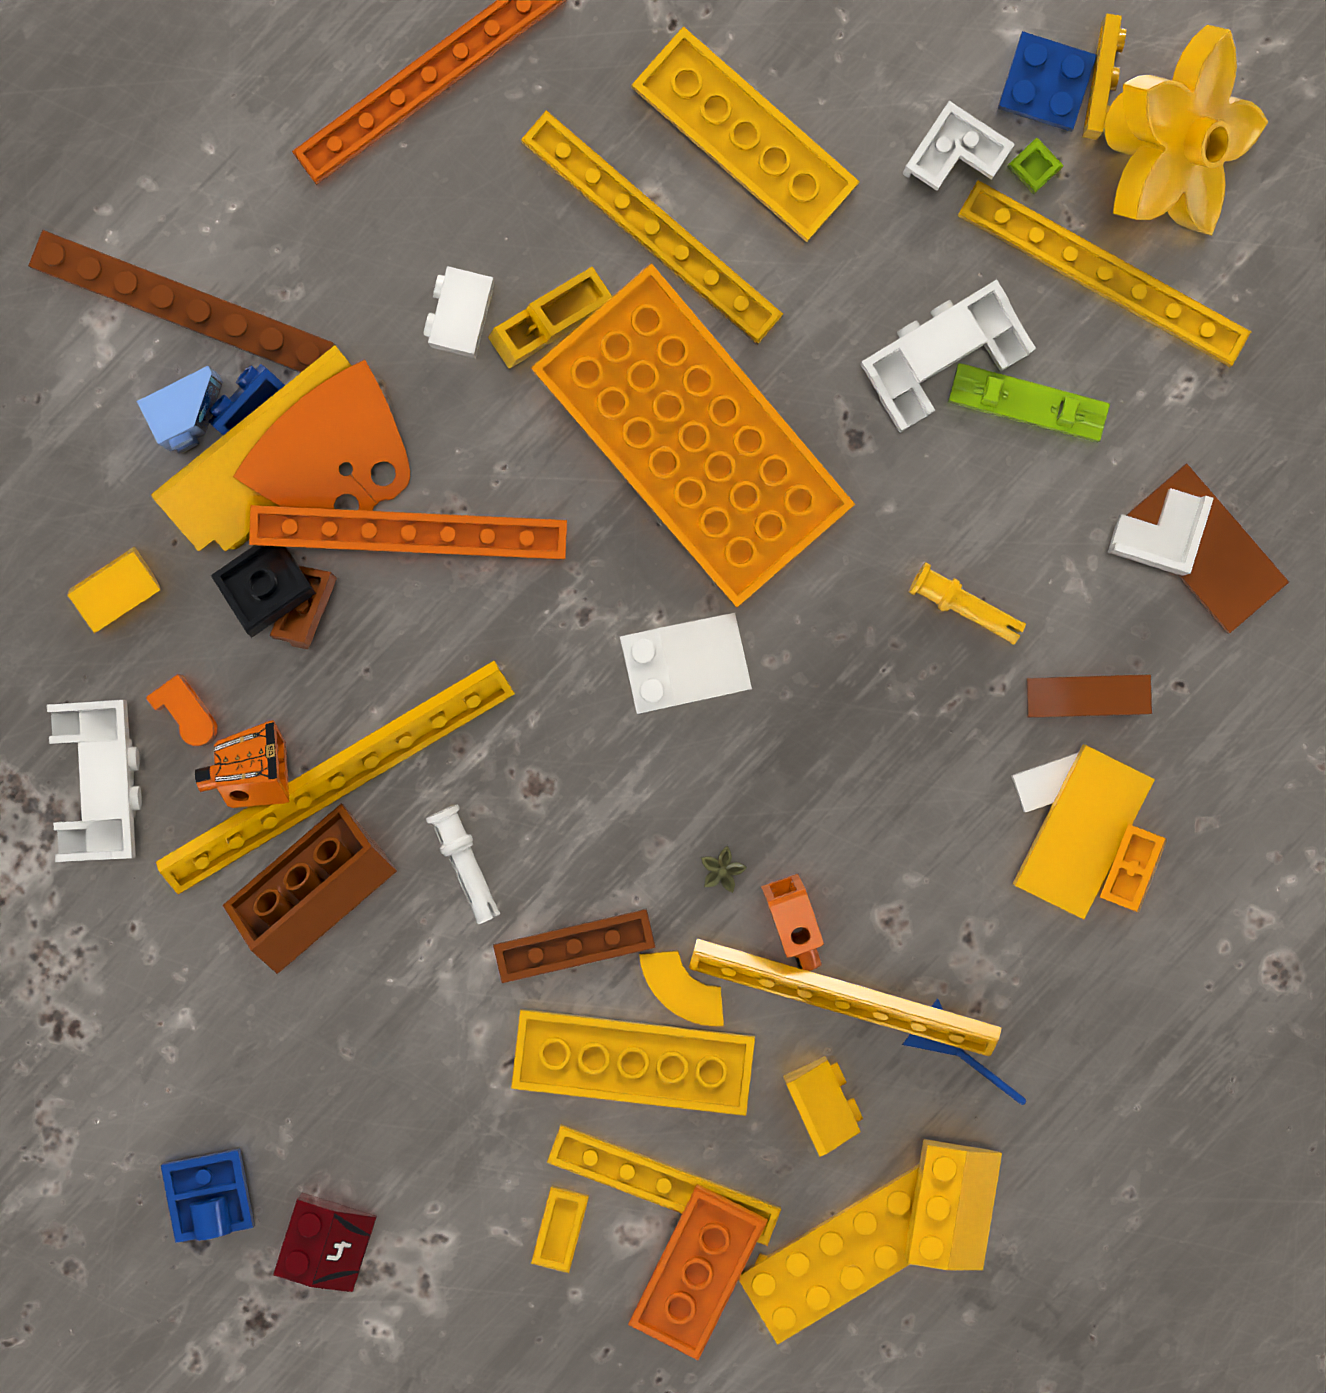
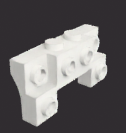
M998 280L993 281L953 305L951 300L946 301L930 312L933 316L931 320L921 326L917 320L908 324L897 332L898 340L861 362L860 365L879 394L881 403L900 433L935 411L920 384L982 346L986 348L1000 372L1036 350Z
M127 700L47 704V712H51L52 736H49V744L78 742L82 821L53 823L54 830H57L58 854H55V862L135 858L134 818H136V810H141L142 796L140 786H134V771L139 770L140 758L138 747H132V739H129Z

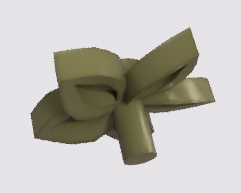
M728 846L722 849L718 860L711 856L701 857L704 867L710 871L705 878L704 887H714L721 880L722 886L733 893L735 887L733 876L741 874L746 870L747 866L740 862L730 863L732 855Z

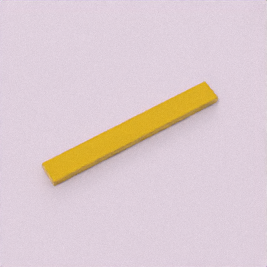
M547 110L523 136L521 142L755 344L758 345L783 316L780 310Z
M979 180L976 181L958 214V217L1228 367L1233 366L1251 333L1248 329Z
M700 939L696 941L689 968L694 971L988 1057L994 1051L1002 1029L999 1026Z

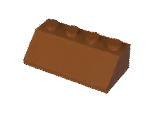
M341 803L224 903L223 907L250 950L278 974L396 873L397 870L378 844Z

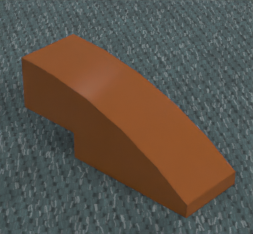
M1151 675L1027 678L1028 718L1152 714Z

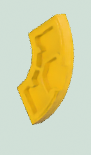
M678 950L639 953L641 968L647 984L653 994L667 1009L679 1017L696 1024L724 1026L721 986L704 984L693 978L682 965Z

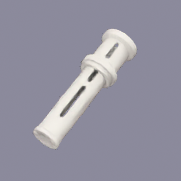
M456 804L426 817V821L428 824H433L442 845L439 850L441 854H444V857H449L473 910L476 922L480 924L501 913L492 898L488 885L470 847L473 845L472 835L466 834L458 816L460 808Z

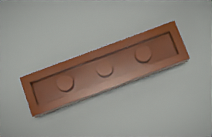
M642 909L493 944L501 982L506 983L655 948V942L647 909Z

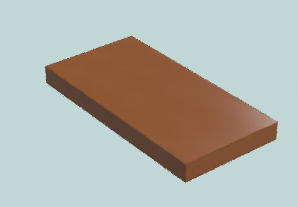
M1186 463L1126 516L1157 525L1168 489L1170 488L1197 497L1205 495L1213 497L1191 573L1184 576L1178 575V577L1229 634L1286 586L1289 581Z

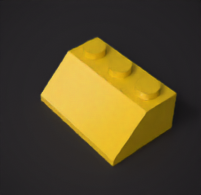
M923 1139L904 1255L908 1264L942 1270H983L1002 1152Z

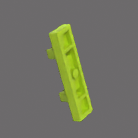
M962 363L957 365L948 402L1097 443L1101 440L1110 403ZM1061 401H1063V409L1059 418L1057 419Z

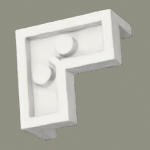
M949 101L907 163L903 175L907 178L914 175L935 190H938L957 160L961 159L992 180L1015 144Z
M1170 488L1168 489L1157 525L1123 514L1119 515L1108 553L1181 576L1190 574L1211 509L1213 497L1206 495L1197 497Z

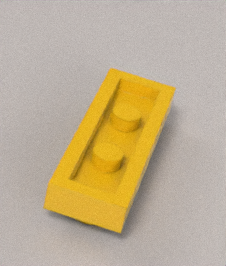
M1106 13L1101 22L1096 50L1097 56L1093 68L1082 134L1084 138L1098 140L1103 129H1105V121L1110 108L1107 105L1109 92L1116 91L1120 68L1114 67L1116 52L1122 53L1126 39V29L1120 28L1122 20L1120 15Z

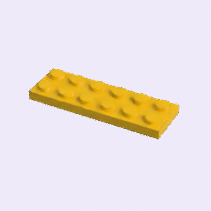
M684 26L631 85L634 91L806 242L813 237L859 185V180Z
M521 1009L511 1089L746 1116L755 1036Z
M919 1164L769 1254L766 1259L742 1271L738 1280L777 1345L910 1265L907 1263L904 1255Z

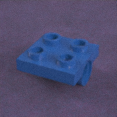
M240 1148L163 1163L161 1165L175 1243L194 1239L200 1241L218 1238L231 1232L250 1229L255 1226Z

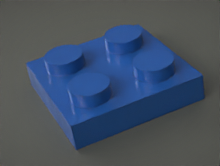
M1022 31L997 109L1072 132L1097 55Z

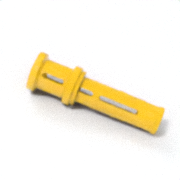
M925 562L910 586L908 591L910 594L915 595L918 593L938 604L937 608L941 611L945 610L948 612L949 609H952L1004 638L1012 645L1018 641L1021 635L1011 631L1007 626L1017 632H1023L1026 626L1025 622H1021L961 589L962 584L958 579L950 580L931 570V564Z

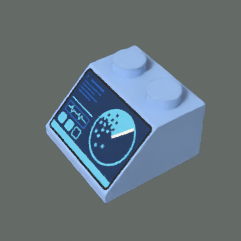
M206 366L137 401L157 443L170 452L175 449L178 453L188 451L199 444L197 438L206 434L209 425L208 421L212 416L209 410L217 401L223 384L220 375L211 367Z

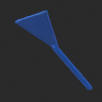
M937 998L931 1007L943 1010ZM909 1034L902 1043L905 1046L959 1056L1019 1104L1024 1105L1026 1103V1099L961 1048Z

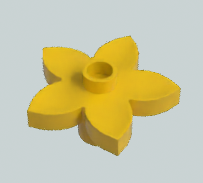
M1206 25L1183 50L1172 80L1154 75H1142L1123 84V92L1111 104L1105 121V137L1110 148L1132 156L1122 172L1117 187L1113 209L1114 214L1135 220H1151L1168 212L1176 224L1189 230L1212 236L1220 217L1225 197L1226 182L1223 164L1225 161H1232L1244 155L1256 143L1268 123L1261 108L1252 101L1231 96L1237 69L1236 47L1231 30L1212 25Z

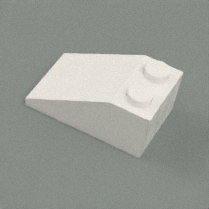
M735 613L620 637L637 715L752 689Z

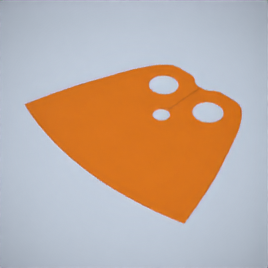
M362 360L312 389L283 413L254 445L233 477L281 507L334 509V503L339 496L350 494L358 500V510L372 511L374 506L380 501L394 499L406 488L410 480V468L406 450L388 403L366 360ZM344 462L350 463L353 467L351 475H341L339 466ZM378 462H389L395 469V478L389 485L380 486L371 479V470Z

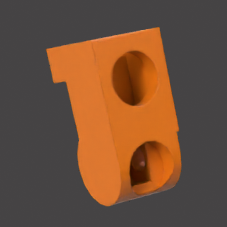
M177 674L145 697L154 710L161 711L165 707L169 710L179 724V733L187 744L206 746L216 738L218 733L216 720L183 675Z

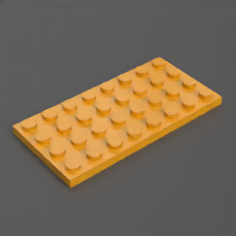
M652 263L645 267L531 367V370L735 607L742 604L855 505Z

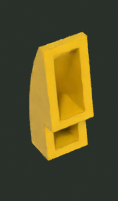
M592 266L533 301L523 311L494 327L488 339L508 369H511L585 321L609 300L612 295Z

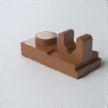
M299 566L316 594L277 620L273 625L270 636L273 639L287 641L293 647L309 649L337 578L332 572Z

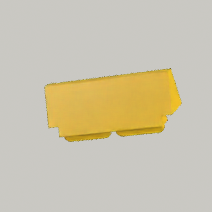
M336 345L151 494L155 502L198 551H201L213 540L225 552L228 549L234 550L239 548L249 540L251 505L281 507L233 476L254 445L283 413L312 389L352 366Z

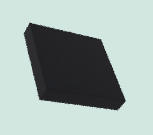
M254 545L211 575L242 627L251 638L316 594L288 548L283 546Z

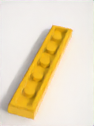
M562 1124L547 1160L549 1164L681 1214L696 1185L699 1184L768 1219L757 1241L768 1246L781 1211V1207Z

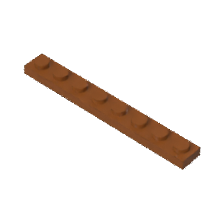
M45 230L41 232L28 265L39 272L299 373L336 345L326 339Z

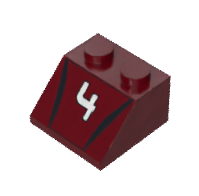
M302 1192L296 1200L273 1275L308 1287L353 1292L377 1216Z

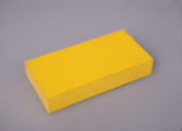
M551 1185L531 1264L569 1273L589 1195Z

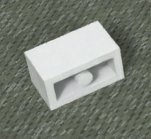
M447 266L445 276L438 275L433 293V298L439 299L435 314H428L424 328V336L429 337L428 343L431 348L477 358L495 286L493 277Z

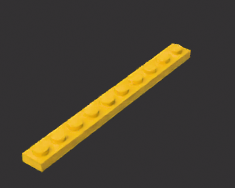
M494 660L288 783L290 802L247 807L156 861L157 868L173 890L180 894L513 696L515 693Z

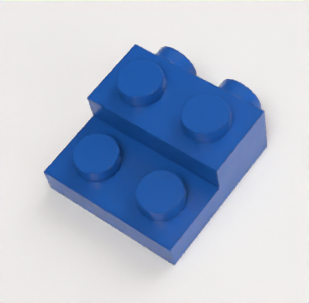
M262 364L256 369L252 365L247 367L236 380V384L240 387L230 398L222 395L210 408L209 412L213 417L208 422L222 435H225L285 386Z

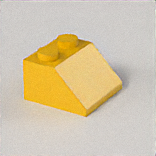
M824 1056L783 1075L819 1157L831 1152L861 1132L857 1122L863 1120V1117L855 1099L851 1098L846 1101L840 1086L847 1084L838 1062L830 1065L828 1059Z

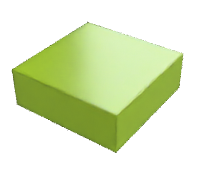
M1036 138L1007 167L1035 194L1064 165Z

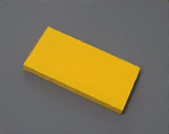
M1083 744L1013 885L1075 916L1085 919L1114 862L1128 824H1133L1155 779Z

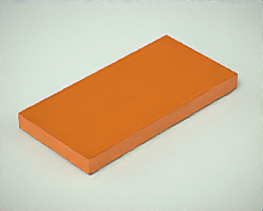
M697 1184L628 1325L699 1360L768 1219Z

